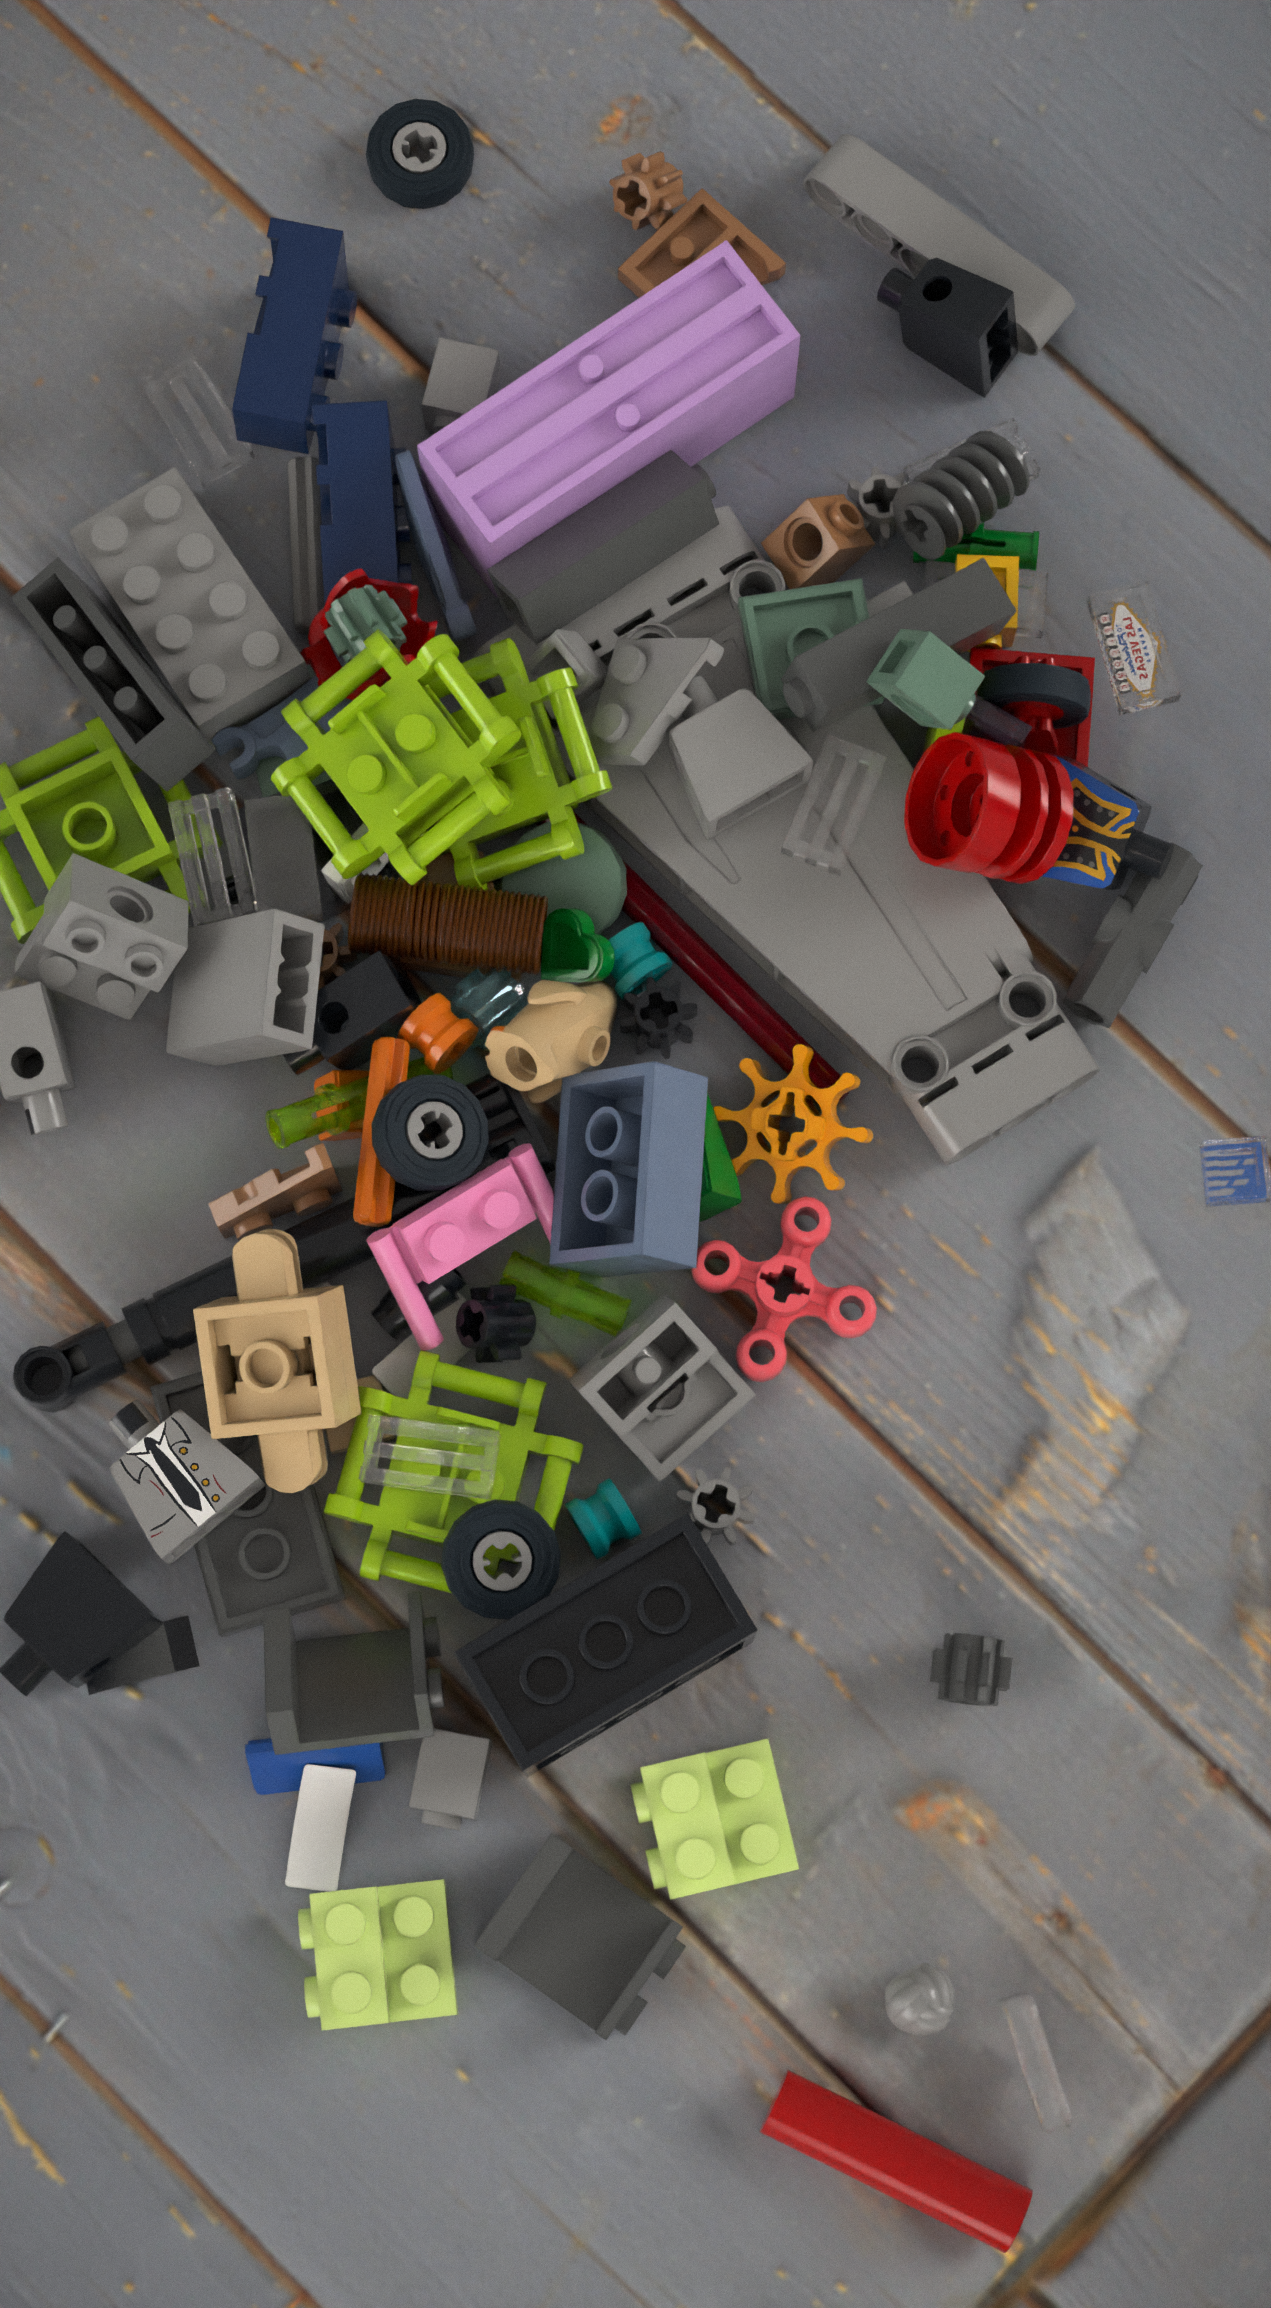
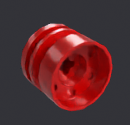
M958 732L939 737L923 752L912 772L905 797L904 825L909 846L920 861L935 867L964 873L975 872L989 878H1000L1018 884L1035 881L1054 866L1066 845L1073 821L1074 792L1068 771L1056 756L1010 744L1004 745Z

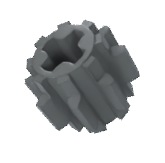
M946 1633L943 1649L935 1648L932 1658L930 1682L939 1683L938 1699L967 1705L997 1706L999 1691H1007L1010 1688L1013 1658L1003 1657L1005 1641L980 1635Z

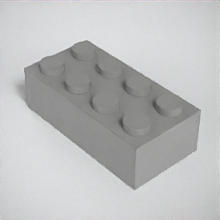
M173 467L69 530L78 554L89 573L153 670L213 749L215 747L211 740L216 733L224 728L241 727L250 723L283 702L310 680L305 660L176 467Z

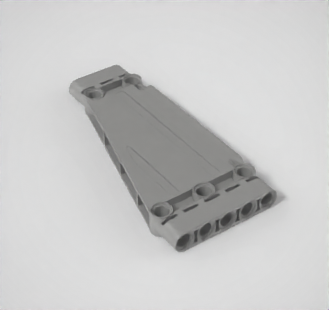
M722 506L715 509L719 525L560 630L578 632L607 668L609 667L617 639L711 638L725 648L723 656L715 667L705 661L694 677L703 676L718 701L741 688H747L754 694L737 606L738 598L744 592L751 589H761L767 593L785 590V580L775 565L765 561L730 506ZM515 624L487 641L474 654V658L490 652L491 644L511 638L516 644L524 664L549 637L536 645ZM500 675L487 680L496 696L506 692ZM602 687L578 704L588 734ZM872 705L863 706L814 733L804 717L778 720L813 760L810 781L707 840L702 832L669 751V732L675 726L685 721L682 714L678 720L667 728L663 741L646 765H598L600 771L607 770L613 789L603 795L584 801V803L882 1081L899 1100L907 1104L945 1165H950L989 1143L1079 1088L1100 1071V1067L1057 1004L1056 991L1052 982L1045 975L1036 972L1030 963L1033 961V956L1025 937L985 876L975 872L964 873L920 861L909 846L904 825L905 797L914 769ZM557 725L553 728V732L570 782H572L576 777L559 726ZM1017 994L1032 996L1039 1003L1041 1013L1032 1018L1021 1017L1011 1009L1009 999ZM1054 1024L1056 1025L1054 1028H1052V1029L1048 1030L1047 1032L1043 1033L1044 1031H1046L1047 1029H1049V1028H1050L1051 1026H1053ZM911 1058H921L933 1067L935 1076L930 1081L924 1083L913 1082L903 1074L901 1064ZM927 1102H930L924 1108L922 1107V1105L926 1104Z

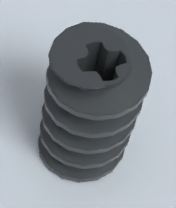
M979 431L968 437L965 443L952 449L948 456L933 463L930 469L918 474L913 482H909L898 489L893 498V513L897 527L904 540L916 553L925 559L933 561L944 555L946 547L950 548L960 543L963 534L968 535L976 531L981 521L985 522L992 519L997 509H1003L1012 504L1014 496L1018 497L1025 494L1030 485L1029 470L1023 456L1008 440L991 431Z

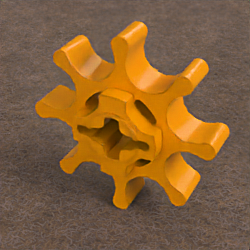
M802 1044L793 1047L794 1065L792 1071L781 1081L772 1082L765 1077L757 1060L750 1058L742 1059L739 1068L751 1078L755 1088L752 1102L748 1107L740 1111H734L723 1106H715L713 1108L717 1121H736L744 1127L747 1133L745 1150L740 1156L731 1159L736 1176L742 1175L751 1163L758 1160L768 1162L776 1174V1183L771 1193V1200L777 1204H787L791 1201V1181L793 1176L805 1167L815 1169L821 1175L824 1185L828 1190H842L845 1186V1181L830 1165L829 1154L832 1147L844 1138H851L861 1143H869L873 1139L871 1129L865 1127L848 1128L840 1122L837 1116L839 1099L845 1093L860 1086L859 1077L846 1072L841 1075L834 1085L824 1089L817 1088L811 1082L808 1074V1067L814 1052L812 1048ZM779 1094V1097L768 1105V1103ZM813 1098L819 1104L822 1110V1114H820L814 1106ZM795 1112V1117L805 1120V1127L803 1132H793L790 1137L789 1132L780 1129L781 1117H792ZM763 1135L765 1136V1138L767 1139V1141L770 1143V1145H771V1150H770V1149L767 1147V1145L765 1144V1142H764V1140H763ZM817 1143V1146L810 1153L805 1155V1152Z

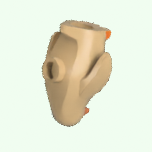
M541 980L535 983L527 997L529 1004L507 1025L493 1027L487 1036L485 1046L490 1050V1053L485 1056L491 1076L514 1089L528 1091L531 1103H541L562 1090V1078L580 1073L590 1066L595 1067L601 1064L610 1047V1033L617 1012V995L614 988L605 981L585 982L578 985L549 980Z

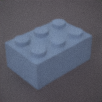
M652 1061L577 1073L562 1078L549 1265L603 1278L696 1268L708 1077Z

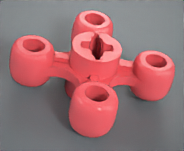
M804 1196L796 1198L787 1204L781 1215L780 1222L783 1236L782 1246L778 1253L769 1260L762 1262L749 1261L742 1257L733 1245L722 1240L708 1241L698 1247L696 1268H691L693 1279L697 1285L709 1293L718 1294L728 1290L740 1291L749 1296L755 1304L757 1311L756 1323L752 1330L741 1338L737 1345L735 1356L738 1369L746 1378L752 1381H770L782 1372L787 1358V1350L784 1343L785 1332L789 1325L799 1318L806 1316L817 1317L826 1322L835 1334L851 1339L860 1337L868 1332L876 1320L877 1307L869 1291L856 1285H846L840 1288L827 1287L818 1282L812 1274L810 1267L811 1255L815 1248L825 1242L830 1233L832 1222L828 1208L823 1202L814 1197ZM807 1215L816 1221L817 1227L809 1232L802 1231L797 1228L794 1220L799 1216ZM719 1258L725 1261L728 1265V1270L721 1275H712L706 1270L705 1264L710 1259ZM782 1276L793 1279L792 1290L801 1294H789L785 1303L776 1301L774 1299L775 1289L767 1285V1283L777 1285ZM854 1303L861 1309L862 1317L854 1321L847 1320L841 1315L839 1308L843 1304ZM758 1346L766 1347L772 1353L773 1359L768 1364H757L750 1358V1351Z

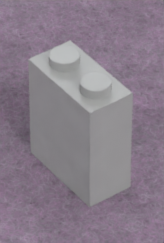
M271 909L188 928V949L176 965L174 972L166 1053L212 1066H222L311 1050L325 924L278 909Z

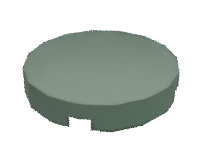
M546 822L526 832L515 845L551 832V822ZM577 822L584 842L583 854L567 860L557 856L502 877V891L505 892L507 890L509 893L514 891L516 894L520 891L522 895L526 892L528 895L533 893L534 896L539 894L541 897L546 895L548 898L547 916L554 910L561 908L583 910L590 916L594 924L595 934L600 935L620 915L627 895L626 867L620 854L616 853L614 846L598 829Z

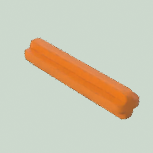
M380 1037V1039L375 1040L372 1044L353 1218L356 1223L370 1227L387 1225L392 1217L395 1180L380 1165L372 1146V1121L380 1101L394 1086L407 1080L410 1045L407 1041L394 1037Z

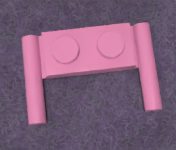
M527 1143L515 1147L508 1153L506 1158L498 1160L393 1223L391 1227L380 1229L366 1239L421 1350L427 1351L437 1347L443 1342L444 1337L417 1285L421 1281L428 1284L432 1283L534 1221L537 1217L551 1245L554 1191L531 1144Z

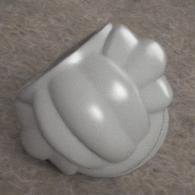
M928 1963L915 1965L893 1979L884 1990L887 2015L891 2022L900 2030L923 2037L942 2031L948 2025L950 2015L954 2010V1989L951 1980L941 1969L932 1967Z

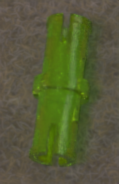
M516 1250L512 1252L502 1273L504 1278L502 1277L499 1284L516 1285L517 1295H521L549 1308V1315L562 1320L564 1315L596 1327V1329L606 1332L613 1337L620 1333L628 1315L627 1310L629 1311L632 1300L608 1292L580 1279V1272L568 1269L567 1273L535 1261Z

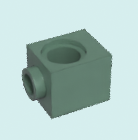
M900 629L866 682L919 725L951 730L954 724L963 720L971 711L976 700L974 693L985 678V675L932 632Z

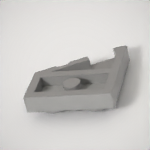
M711 638L617 639L588 734L598 765H646L663 741L667 728L679 719L692 699L683 693L705 661L715 667L722 658L725 648Z

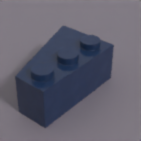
M271 217L267 238L271 240L273 263L269 277L259 275L255 295L262 297L263 300L254 333H247L232 407L237 441L309 454L314 432H316L315 425H313L312 404L330 403V397L324 396L328 379L338 380L341 372L344 345L338 343L342 327L351 328L353 325L357 307V292L349 290L343 231Z
M387 400L312 404L313 425L316 428L319 465H316L317 485H320V540L324 603H326L333 587L343 576L360 568L364 569L368 578L396 583H410L413 585L412 564H401L400 543L411 542V530L404 505H398L397 485H400L395 456L406 451V447L395 448Z

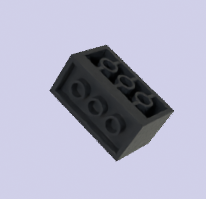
M687 1513L456 1650L454 1654L521 1770L528 1778L753 1643L758 1630Z

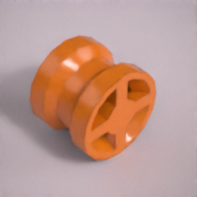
M436 993L426 999L411 1013L399 1030L397 1038L407 1041L410 1049H417L422 1053L425 1066L434 1074H440L452 1066L466 1052L477 1036L478 1027L468 1018L459 1019L451 1012L450 1001L441 993Z

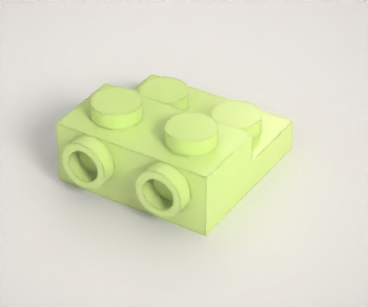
M769 1739L640 1767L642 1782L630 1784L639 1824L652 1821L658 1847L645 1850L654 1890L667 1887L670 1900L799 1869Z
M445 1879L309 1894L310 1908L298 1910V1925L302 1950L314 1948L316 1976L304 1978V1992L308 2018L320 2017L321 2031L458 2015Z

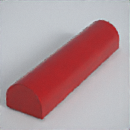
M788 2069L759 2130L760 2133L1003 2253L1009 2250L1015 2240L1033 2194L1032 2189Z

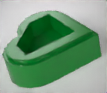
M561 908L550 913L543 925L541 980L585 983L602 981L609 976L615 961L614 949L604 936L595 934L594 924L590 916L583 910L576 908Z

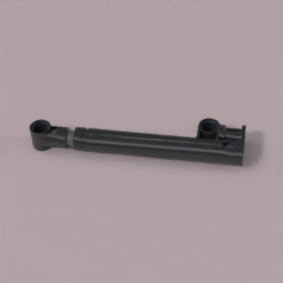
M491 1073L465 1085L479 1100L488 1120L489 1141L481 1164L468 1178L498 1160L506 1158L508 1153L515 1147L527 1143L532 1145L545 1174L556 1170L546 1144L519 1090L491 1076ZM436 1138L431 1140H420L424 1145H427L428 1143L434 1141L435 1149L440 1148L437 1144ZM395 1181L391 1221L382 1227L365 1226L354 1221L355 1197L284 1230V1232L292 1235L297 1245L303 1289L311 1288L373 1258L374 1255L366 1241L372 1233L391 1227L393 1223L458 1184L442 1191H417ZM232 1256L153 1293V1297L148 1300L142 1298L121 1308L125 1319L108 1328L102 1321L50 1347L38 1346L30 1348L19 1357L14 1366L13 1380L15 1388L32 1406L41 1411L54 1413L65 1410L74 1403L78 1396L127 1373L125 1365L144 1356L148 1365H151L170 1356L171 1351L177 1348L182 1350L197 1343L193 1309L219 1298L238 1296ZM49 1364L61 1366L63 1375L59 1387L49 1394H35L32 1381L37 1370Z

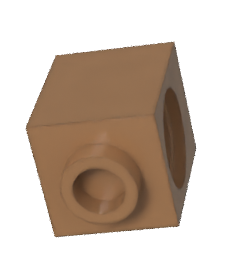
M844 494L807 498L761 542L773 564L782 573L789 589L834 583L875 545L864 527L862 514L854 504L847 500Z

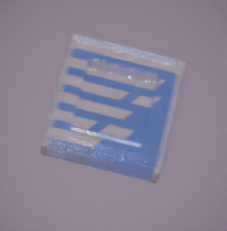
M1266 1136L1202 1140L1199 1148L1206 1207L1271 1201V1177Z

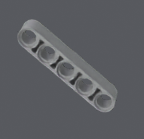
M842 134L803 181L804 189L808 196L821 209L915 277L928 260L939 258L1013 291L1018 351L1023 354L1036 356L1075 309V302L1071 294L1057 280L853 135Z

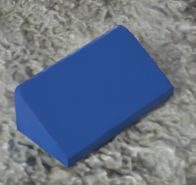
M271 1738L248 1741V1744H245V1754L253 1786L257 1794L261 1795L300 1791L303 1769L306 1764L355 1770L356 1778L354 1784L380 1781L386 1775L383 1742L280 1755L274 1754Z

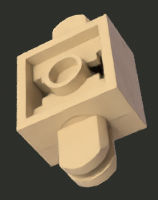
M268 1228L243 1237L233 1247L232 1260L238 1296L219 1298L194 1308L193 1313L211 1438L220 1439L257 1435L262 1471L266 1484L279 1492L295 1493L316 1483L327 1472L328 1462L323 1429L336 1428L360 1415L361 1407L344 1286L336 1285L303 1289L295 1239L292 1235L282 1230Z

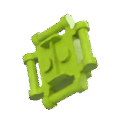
M377 629L363 641L366 647L303 701L295 698L281 710L287 723L302 738L308 749L298 757L291 758L281 764L271 775V781L282 796H291L333 853L334 856L331 862L343 879H349L358 875L386 852L397 872L410 885H414L428 873L425 867L476 824L491 812L498 816L512 804L508 795L493 777L495 773L490 765L510 750L519 741L522 733L510 716L502 717L458 660L457 657L460 651L447 634L437 635L426 642L419 650L417 657L408 664L391 640L380 629ZM383 667L391 679L382 687L373 684L328 721L331 729L326 733L318 721ZM437 676L441 678L481 731L479 739L474 744H472L428 685ZM326 771L369 829L361 838L357 840L352 838L313 785L312 781L322 772ZM474 791V793L471 796H469L465 801H463L459 806H457L453 811H451L448 815H446L442 820H440L436 825H434L430 830H428L424 835H422L418 840H416L412 845L409 846V844H411L415 839H417L421 834H423L427 829H429L433 824H435L439 819H441L445 814H447L450 810H452L456 805H458L462 800H464L468 795H470Z
M511 638L491 644L490 652L461 663L477 684L500 675L506 692L489 698V701L502 717L510 716L522 733L519 741L490 765L495 773L493 777L508 795L512 804L498 816L491 812L439 855L452 853L457 882L459 886L463 884L465 888L469 885L471 888L476 886L477 889L482 887L485 890L487 883L557 856L567 860L583 854L584 842L573 809L579 807V803L603 795L613 789L607 770L600 771L573 690L578 687L572 667L547 673L537 680L529 682L519 650ZM439 676L428 684L439 699L452 694ZM547 700H550L576 777L572 782H570L547 711L543 704ZM464 709L450 713L472 744H474L479 739L481 731ZM474 791L470 795H468L464 800H462L458 805H456L452 810H450L447 814H445L440 820H442L446 815H448L463 801H465L469 796H471L474 793ZM548 818L550 819L551 832L480 858L477 845ZM427 830L423 834H421L417 839H415L411 844H409V846L412 845L416 840H418L422 835H424L427 832Z
M99 716L84 723L87 729L9 767L6 762L0 764V794L7 807L0 811V892L14 918L11 928L20 944L26 943L43 916L44 904L36 907L4 844L8 836L18 831L48 890L51 889L72 853L144 883L162 875L169 888L165 892L188 901V914L200 909L179 866L190 860L205 858L216 852L223 844L215 826L206 824L183 779L168 792L158 784L184 834L167 843L133 776L143 770L130 759L125 751H120L111 732ZM99 752L98 754H96V755H94V756H92V757H90V758H88V759H86V760H84V761H82V762H80V763H77V764H75V765H73V766H71V767H69V768H67V769H65V770H63V771H61V772H59V773H57V774H55V775H53V776H51V777H49V778H47V779H45V780H43V781H41V782H39V783H37V784H34V785H32V786H30V787H28V788H26V789L20 791V789H22V788H24V787H26V786H28V785H30V784H32V783H34V782H36V781H38V780H40V779H42V778H44V777H46V776H48V775H50V774H52V773H55V772H57V771H59V770H61V769H63V768H65V767H67V766H69V765H71V764H73V763H75V762H77V761H79V760H81V759H83V758H85V757H87V756H89V755H91V754H93V753Z
M421 1350L415 1365L408 1399L394 1396L381 1390L358 1386L361 1414L356 1416L335 1494L328 1493L323 1513L372 1527L361 1563L360 1577L380 1581L381 1576H386L452 1594L447 1586L441 1563L389 1550L393 1535L443 1548V1542L454 1521L472 1506L494 1499L519 1500L531 1454L547 1458L533 1510L537 1511L555 1532L572 1464L578 1465L580 1463L584 1445L564 1437L535 1432L547 1382L529 1377L526 1383L444 1363L440 1361L439 1354ZM433 1387L519 1408L515 1426L444 1407L429 1405ZM383 1416L401 1420V1425L380 1502L377 1506L360 1501L382 1419ZM508 1543L503 1549H498L491 1545L483 1556L487 1557L491 1563L490 1565L483 1566L484 1570L494 1576L502 1561L518 1565L519 1562L514 1561L511 1557L512 1554L518 1553L517 1547L511 1543Z

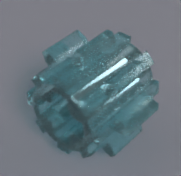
M495 968L489 970L485 975L478 969L472 971L455 985L457 993L449 999L452 1013L459 1019L468 1018L478 1027L477 1036L470 1047L474 1049L477 1046L482 1051L487 1049L485 1042L491 1029L495 1026L507 1025L529 1004L524 992L526 989L521 982L518 983L512 978L510 972H497Z

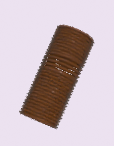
M361 872L355 879L348 928V950L351 953L356 951L357 954L362 952L364 955L367 953L373 955L380 950L389 958L394 956L397 959L400 956L402 960L407 957L408 960L415 958L416 961L422 959L424 962L430 960L431 963L438 961L439 964L445 962L446 965L451 963L453 966L457 963L459 967L463 964L465 967L470 965L471 968L476 966L478 969L481 967L487 969L489 967L490 970L495 968L499 971L502 969L503 972L508 970L510 973L514 970L516 974L520 971L522 974L527 972L529 975L533 973L536 976L539 974L541 965L543 925L547 918L548 898L546 895L542 897L539 894L534 896L533 893L528 895L526 892L522 895L520 891L516 894L514 891L511 893L507 890L503 892L501 889L499 891L495 889L490 891L489 888L484 890L480 887L477 889L476 886L471 888L469 885L465 888L463 884L458 887L457 884L452 886L450 883H444L441 889L439 882L434 885L431 880L427 883V886L424 880L410 885L405 879L400 877L395 879L393 876L390 878L387 875L382 877L380 874L376 877L374 873L370 876L368 873L363 875Z

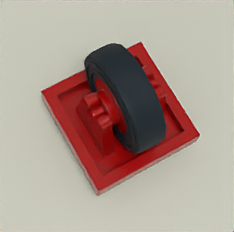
M971 648L969 663L985 675V678L974 693L976 700L971 711L965 717L963 734L995 741L977 731L970 723V718L976 704L980 701L987 702L1021 721L1026 726L1027 735L1021 748L1040 751L1049 755L1067 756L1088 767L1095 657ZM982 710V711H980V712L978 713V721H979V715H980L981 712H983V711H993V710ZM990 712L984 713L981 716V721L985 728L995 736L1003 739H1013L1016 736L1015 729L1018 730V727H1014L1006 718ZM1018 730V737H1017V739H1015V740H1013V741H1006V742H1014V741H1017V740L1019 739V737H1020V732H1019V730Z

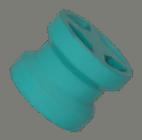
M643 922L630 925L608 940L614 949L615 956L614 966L610 973L616 980L615 991L622 1000H624L626 993L637 996L646 990L647 978L652 977L657 982L673 965L665 952L656 951L651 945V933Z
M610 1478L599 1483L596 1493L585 1500L574 1498L564 1504L596 1560L608 1554L610 1545L621 1538L632 1540L642 1534L632 1512Z

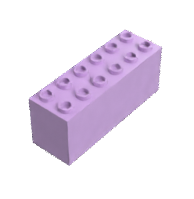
M727 240L417 445L421 475L441 525L497 598V593L487 569L668 451L672 450L691 467L793 399L801 335Z

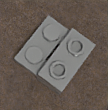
M72 853L45 897L43 916L16 957L15 975L33 982H41L50 989L131 1020L150 990L159 993L188 949V901Z
M664 1294L567 1380L659 1482L667 1477L756 1395L677 1303ZM684 1375V1376H683L678 1382H676L667 1392H665L655 1403H653L648 1409L646 1408V1407H648L657 1397H659L669 1386H671L680 1376Z

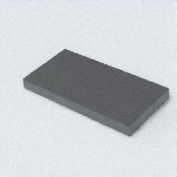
M202 1371L150 1387L160 1424L174 1412L181 1409L211 1434ZM257 1435L217 1439L247 1464L265 1483L261 1490L194 1545L219 1636L224 1637L263 1625V1610L289 1607L291 1616L347 1599L314 1484L295 1493L279 1492L269 1487L265 1482Z

